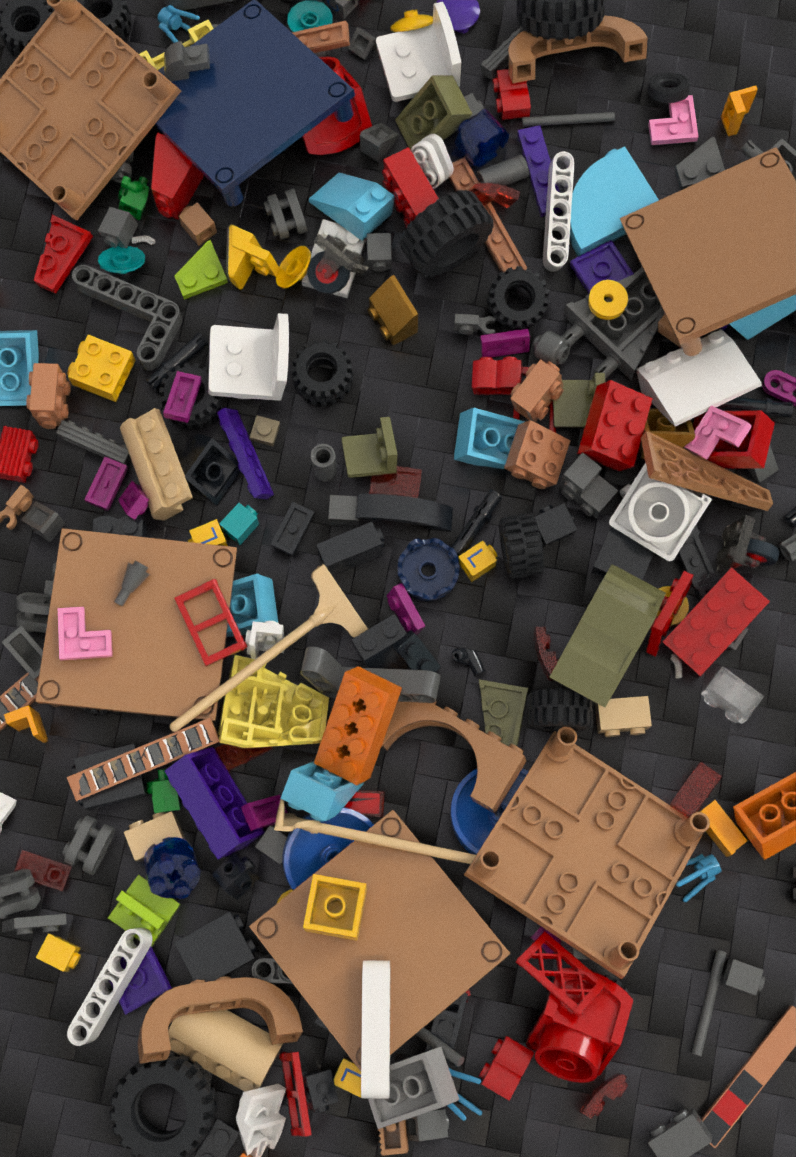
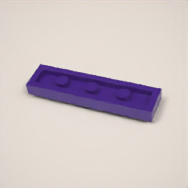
M538 125L518 130L517 136L523 157L529 169V178L540 216L544 217L546 216L548 172L551 161L541 127ZM556 184L555 189L560 193L558 185ZM558 207L553 208L555 214L563 212Z
M229 408L221 409L217 412L220 418V426L227 434L230 441L229 447L237 457L239 470L247 480L250 494L258 499L272 497L274 493L238 411Z

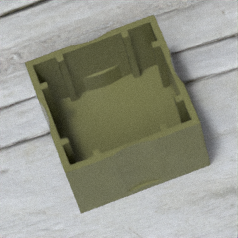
M612 564L552 671L550 678L606 707L652 626L666 593Z

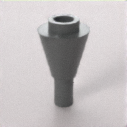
M136 560L133 564L128 562L121 585L122 589L117 595L115 603L122 607L124 606L129 595L150 575L146 572L147 566Z

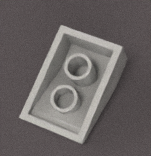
M438 1047L391 1064L389 1099H368L377 1128L380 1129L458 1101L459 1097L442 1047Z

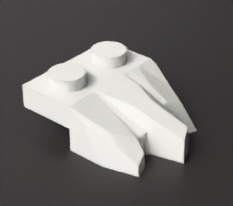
M280 1084L243 1092V1096L239 1101L236 1121L247 1156L250 1154L252 1157H261L266 1146L274 1149L281 1136L286 1118L279 1114L286 1088Z

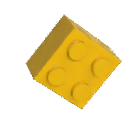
M313 874L303 929L306 932L357 941L367 891L366 883Z

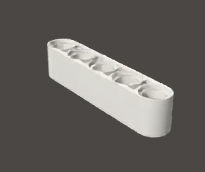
M565 151L555 155L549 165L543 265L548 271L552 272L558 271L568 260L574 158ZM556 162H564L567 169H560ZM555 185H562L565 193H559L555 189ZM553 208H560L563 211V216H557ZM552 231L560 232L562 240L553 238ZM550 255H558L560 257V263L556 264L552 262Z
M134 928L122 934L68 1028L67 1037L73 1045L81 1046L91 1043L100 1035L152 944V935L148 929ZM135 934L140 938L138 947L133 942ZM122 957H124L127 962L125 970L120 965V960ZM108 980L113 983L112 992L107 988ZM95 1003L100 1007L99 1015L94 1012ZM82 1026L87 1031L86 1038L81 1035Z
M363 960L361 1098L389 1099L390 961Z

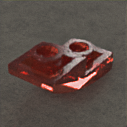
M535 627L534 642L539 663L548 680L554 681V679L550 678V675L559 659H556V652L546 651V649H550V634H546V627Z
M224 744L215 748V751L227 771H231L273 749V746L242 748Z
M700 762L676 794L670 806L689 818L704 804L706 798L719 783L722 776Z
M22 850L14 871L29 869L33 875L34 882L63 891L71 866Z
M617 1073L604 1081L589 1096L580 1112L590 1119L593 1118L594 1114L598 1116L605 1105V1101L602 1100L604 1095L612 1100H615L616 1096L620 1098L627 1087V1083L624 1082L627 1077Z

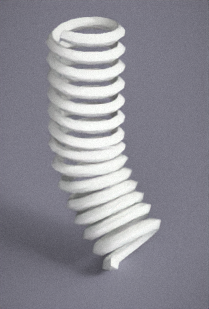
M149 236L132 237V244L133 242L134 244L138 243V241L139 243L147 242L150 245L155 244V239Z
M672 654L671 656L674 657L672 662L675 665V669H679L675 670L679 671L675 672V676H678L675 678H681L682 663H680V659L675 654Z

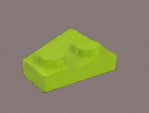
M211 240L207 241L175 275L184 300L228 283Z

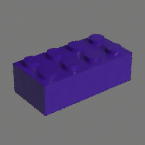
M213 747L186 754L165 770L171 786L177 791L182 799L183 806L191 814L197 829L202 832L211 852L215 854L217 859L245 849L264 835L265 831L263 828L250 830L241 809L247 802Z

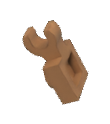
M19 486L6 502L7 507L0 512V523L4 518H10L9 523L6 525L9 530H12L17 524L16 515L19 516L22 511L28 510L32 504L34 496L24 486Z

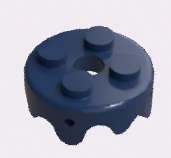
M414 539L399 557V581L403 584L407 593L414 598L424 601L438 600L449 594L458 581L459 561L457 553L440 539ZM425 565H432L436 572L434 575L427 577L422 574L421 569Z

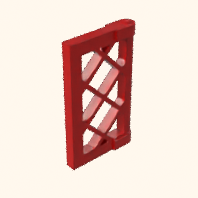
M545 931L516 961L520 967L525 969L573 1011L577 1017L583 1014V1011L607 985ZM545 944L556 954L542 953L541 947ZM530 958L539 960L540 970H537L528 962ZM543 959H556L558 971H545ZM561 959L576 971H563ZM545 976H559L561 989ZM564 977H577L579 989H565ZM582 977L594 987L592 989H584ZM566 994L580 995L581 1002L577 1005Z

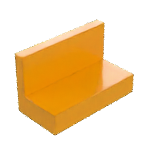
M757 86L729 93L721 114V119L728 136L738 133L744 115L751 108L758 90Z
M29 705L4 714L6 723L17 731L30 727L35 738L43 743L48 742L40 714Z
M716 800L700 811L707 815L710 821V826L706 830L707 834L725 857L733 855L739 847L747 842V839Z

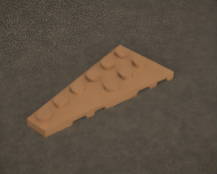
M645 431L641 437L650 479L768 511L773 505L769 490L651 432Z

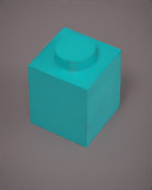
M238 503L219 525L225 534L238 545H241L259 525L258 518L256 517L258 513L249 505L244 507Z

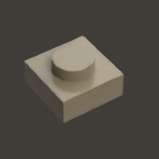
M256 415L250 440L274 446L280 421Z

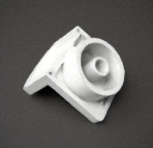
M443 2L433 5V24L415 30L395 32L376 38L377 51L389 92L394 102L414 98L432 75H453L458 87H460L461 58L453 26Z
M278 313L273 330L213 325L211 327L208 393L211 396L281 401L288 373V314Z
M645 463L609 520V524L667 561H673L712 498L701 492L650 479Z

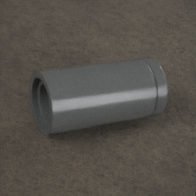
M518 155L477 171V177L480 184L506 186L529 177V169L524 157Z
M328 444L316 445L311 451L314 476L323 482L330 481L337 474L335 451Z

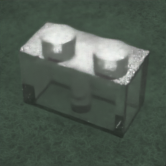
M724 666L716 672L701 693L705 697L704 700L714 708L718 706L726 712L725 716L729 720L741 724L747 721L764 698L763 695Z

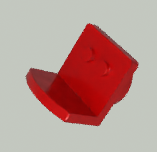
M334 57L319 58L354 89L355 96L350 100L353 117L347 122H339L336 120L333 112L304 134L302 139L309 154L326 155L343 151L360 141L361 131L372 127L361 86L340 64V61Z
M563 968V971H576L573 968ZM595 972L593 973L607 985L583 1011V1014L577 1017L573 1011L550 992L545 1008L529 1034L526 1043L528 1048L536 1051L535 1059L545 1071L571 1082H590L601 1075L621 1046L633 1004V999L622 987ZM555 976L553 984L561 989L559 976ZM564 977L565 989H579L577 977ZM582 977L583 988L592 989L594 986ZM566 994L577 1005L581 1002L580 995Z

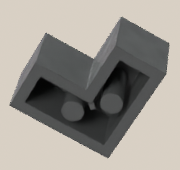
M582 453L564 473L559 489L562 490L561 493L566 499L577 502L580 505V509L586 515H593L597 519L615 498L618 490L599 476L602 468Z

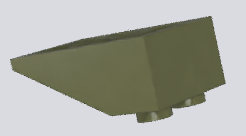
M432 75L395 121L411 150L415 144L429 134H436L442 140L446 139L462 127L470 118L472 112L453 75Z

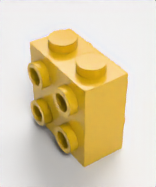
M87 335L86 340L80 343L78 356L75 362L70 364L67 374L72 385L116 402L136 360L132 351Z

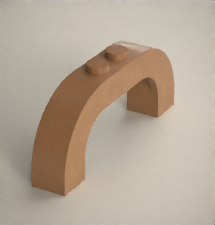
M604 16L603 21L593 32H588L585 36H577L575 39L570 40L568 38L562 40L550 38L547 40L541 36L535 37L531 33L523 31L509 45V76L512 83L534 80L535 60L537 58L593 46H603L615 50L624 62L646 59L648 38L636 24L613 16Z
M228 976L209 982L195 980L190 984L181 985L166 991L150 1006L139 1032V1061L141 1064L167 1060L171 1051L168 1026L173 1020L184 1015L235 1008L251 1009L265 1020L272 1045L297 1042L303 1032L300 1017L290 998L281 989L267 981L249 977L231 979Z

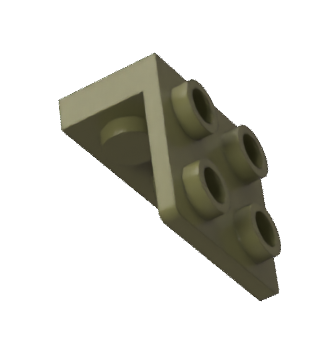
M595 373L591 380H562V389L564 391L557 401L553 400V424L555 428H585L596 386L605 383V373Z
M390 417L380 418V428H376V434L342 437V448L349 478L396 473L397 450Z

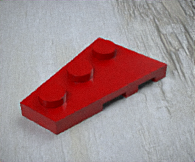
M52 215L50 221L52 224L51 229L45 238L46 246L44 253L40 256L34 282L38 286L56 294L93 236L91 232Z
M684 571L680 579H674L670 587V592L672 593L669 598L664 597L659 608L661 612L659 616H656L650 627L651 635L646 653L656 657L661 637H666L674 617L672 614L677 615L690 589L693 574Z

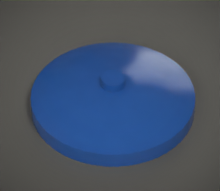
M478 768L470 772L459 783L453 795L450 819L458 841L470 854L477 855L529 771L522 768L495 814L474 802L470 797L476 784Z
M343 807L335 817L324 822L320 821V823L364 832L374 825L361 813ZM310 813L303 817V819L315 820L310 816ZM300 828L290 831L282 855L284 875L292 890L296 889L355 840L321 833L311 834Z

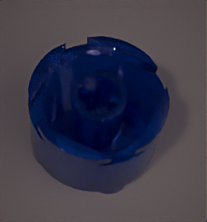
M483 109L477 116L471 120L466 119L459 125L458 130L460 132L454 144L474 166L476 164L480 167L498 155L495 151L499 146L502 149L505 147L509 139V133L487 109Z
M182 838L162 839L163 842L151 845L144 856V867L150 890L153 894L163 898H187L200 878V869L195 852L190 844Z

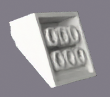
M724 331L712 332L710 335L702 338V350L695 356L686 355L683 349L680 348L636 369L641 392L653 398L651 403L674 426L707 412L710 406L718 407L762 386L760 379L738 346Z

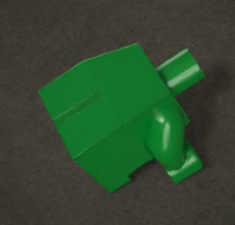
M123 176L121 189L118 194L119 199H121L118 209L130 212L133 218L140 220L148 198L149 187L147 186L148 180L145 177H140L138 181L134 180L131 182L129 177Z
M168 768L158 769L159 779L146 783L147 793L152 794L154 813L180 810L182 806L180 796L175 788L171 786L169 778L165 773V770Z

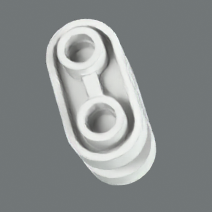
M429 134L411 148V152L433 189L453 174L452 161L443 140L438 135Z

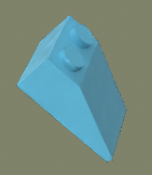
M338 173L313 194L308 202L363 241L367 234H371L392 215L395 196L376 182Z
M37 330L0 331V406L26 405L27 395H31L29 372L33 371L34 363L39 361Z
M471 408L460 413L454 460L477 466L504 469L518 424L524 423V421L477 408Z
M254 574L233 581L230 612L241 635H246L247 630L252 629L253 621L262 623L265 621H275L278 623L272 579ZM228 623L226 637H233L234 634Z
M313 761L291 770L280 799L288 802V806L291 808L304 810L310 813L313 819L324 822L335 817L361 788L364 782L355 785L314 764Z

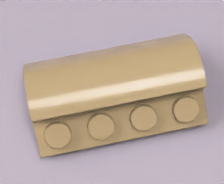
M154 408L137 419H127L120 426V431L141 488L149 498L148 507L153 519L165 521L183 511L181 504L193 498L161 411Z
M228 1010L184 1015L173 1020L168 1030L170 1046L173 1052L180 1056L182 1054L188 1056L189 1061L199 1063L205 1070L244 1092L261 1088L283 1045H272L269 1033Z

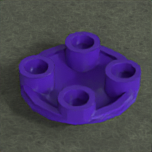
M477 0L437 1V3H444L454 31L466 33L478 20L480 8Z

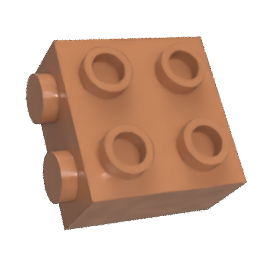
M541 359L537 364H532L526 372V379L522 384L518 383L511 392L512 397L510 399L515 411L535 423L538 419L541 421L549 411V408H547L553 400L557 401L564 391L562 389V376L559 373L560 369L550 361L546 364Z
M34 363L33 371L29 372L31 395H27V409L30 410L40 426L46 429H55L56 426L61 425L64 418H68L69 408L68 404H66V396L70 395V381H67L66 374L62 372L58 364Z
M531 420L518 424L504 469L512 472V476L532 482V485L539 489L556 485L570 440Z

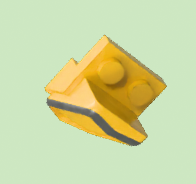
M232 224L227 227L226 273L234 286L242 290L254 267L262 275L267 276L269 273L276 277L280 269L269 251L262 249L254 234Z

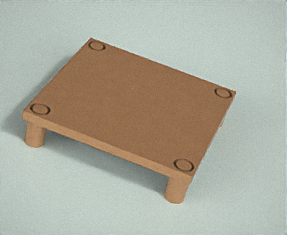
M47 0V3L54 9L53 13L0 79V152L73 219L78 220L180 94L181 90L77 0Z
M777 147L620 218L626 235L674 334L682 346L683 352L688 356H695L701 352L703 346L700 336L796 294V180Z
M62 528L35 702L50 704L54 707L69 706L179 718L220 687L224 659L207 667L205 666L174 598L212 579H216L230 609L237 547ZM136 560L148 567L146 572L150 575L129 595L122 607L114 601L122 589L121 585L128 562L133 564ZM213 589L184 602L194 626L223 613ZM84 607L86 632L111 630L113 657L61 661L59 659L58 608ZM227 619L198 632L208 656L225 649L228 628ZM218 701L193 720L203 721L211 717L212 721L216 722Z
M562 727L558 732L554 731L464 875L618 978L623 979L632 962L639 956L642 944L703 833L709 828L710 821L707 815L702 812H695L690 817L682 814L575 744L577 741L575 730L571 727Z
M394 810L366 831L368 833L420 843ZM360 841L352 842L314 873L316 875L366 883L367 891L357 941L306 932L303 929L313 875L249 926L360 1071L362 1056L363 960L390 961V1055H392L510 955V952L431 856Z

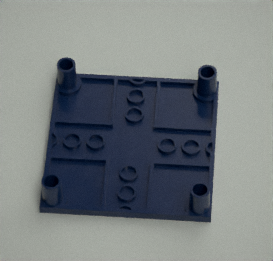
M252 0L191 45H208L210 69L189 72V79L172 81L181 92L155 123V126L220 190L228 206H237L243 200V194L239 186L241 182L334 112L335 118L339 122L349 121L353 117L350 100L355 96V92L349 84L257 0ZM164 66L161 67V68L158 70V71H159L161 74H163V75H164Z

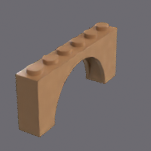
M397 701L381 747L388 751L390 746L400 736L420 727L438 726L456 732L471 745L477 759V780L470 797L474 802L495 814L527 762L525 756L522 755L524 751L513 744H510L508 747L500 742L502 739L498 735L490 731L487 734L480 731L478 724L469 719H466V721L457 717L458 713L446 706L444 709L436 706L437 702Z

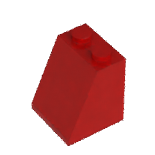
M157 133L151 190L159 213L167 218L173 217L179 220V215L186 208L204 174L165 135Z

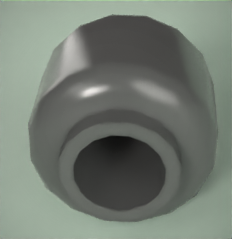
M552 331L538 335L533 343L535 357L538 360L541 359L546 364L548 361L556 366L563 364L570 353L567 339Z

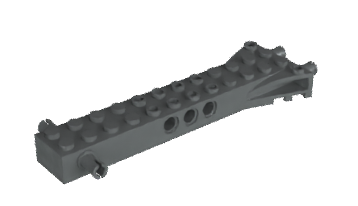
M781 139L771 149L777 147L796 180V150L785 140ZM748 140L740 150L749 159L764 153L752 140ZM642 267L635 274L617 281L625 288L628 294V303L625 311L615 319L604 320L595 316L588 305L589 294L580 301L570 302L565 305L563 316L573 326L561 336L567 339L568 347H571L581 336H585L607 358L597 368L593 369L594 374L605 373V379L616 368L627 378L632 379L658 329V322L665 315ZM604 298L606 302H612L611 298Z

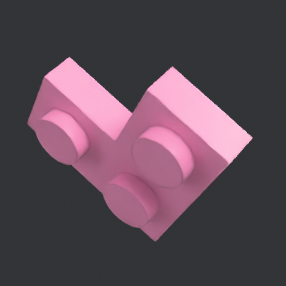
M688 95L686 99L680 102L668 103L670 118L649 120L651 145L697 142L698 140L693 95Z
M710 406L694 431L695 439L687 444L685 448L707 460L720 439L739 447L752 426L747 421L714 406Z
M84 607L58 608L59 659L61 661L113 657L111 630L86 632Z

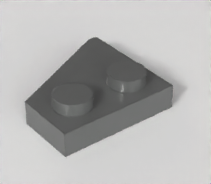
M711 137L675 167L680 190L725 170L715 137Z
M66 914L13 918L2 922V932L16 931L17 935L31 934L33 933L32 929L42 928L43 933L58 931V926L66 925Z

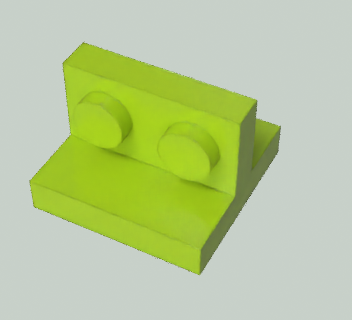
M138 875L126 892L121 891L116 900L119 903L108 918L125 931L134 928L148 929L152 935V947L181 904L141 875ZM135 934L134 937L140 941L139 936Z

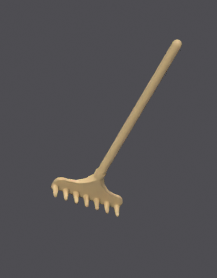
M324 564L317 566V569L311 574L312 581L315 583L320 595L319 604L314 614L170 724L171 731L176 732L314 627L325 623L339 624L354 638L368 630Z
M280 799L274 828L276 831H293L296 828H300L311 834L321 833L471 864L476 856L475 854L320 823L317 820L299 818L295 814L285 813V801Z

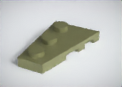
M479 679L485 733L487 734L488 731L493 732L502 739L501 743L508 747L510 744L518 747L529 689Z

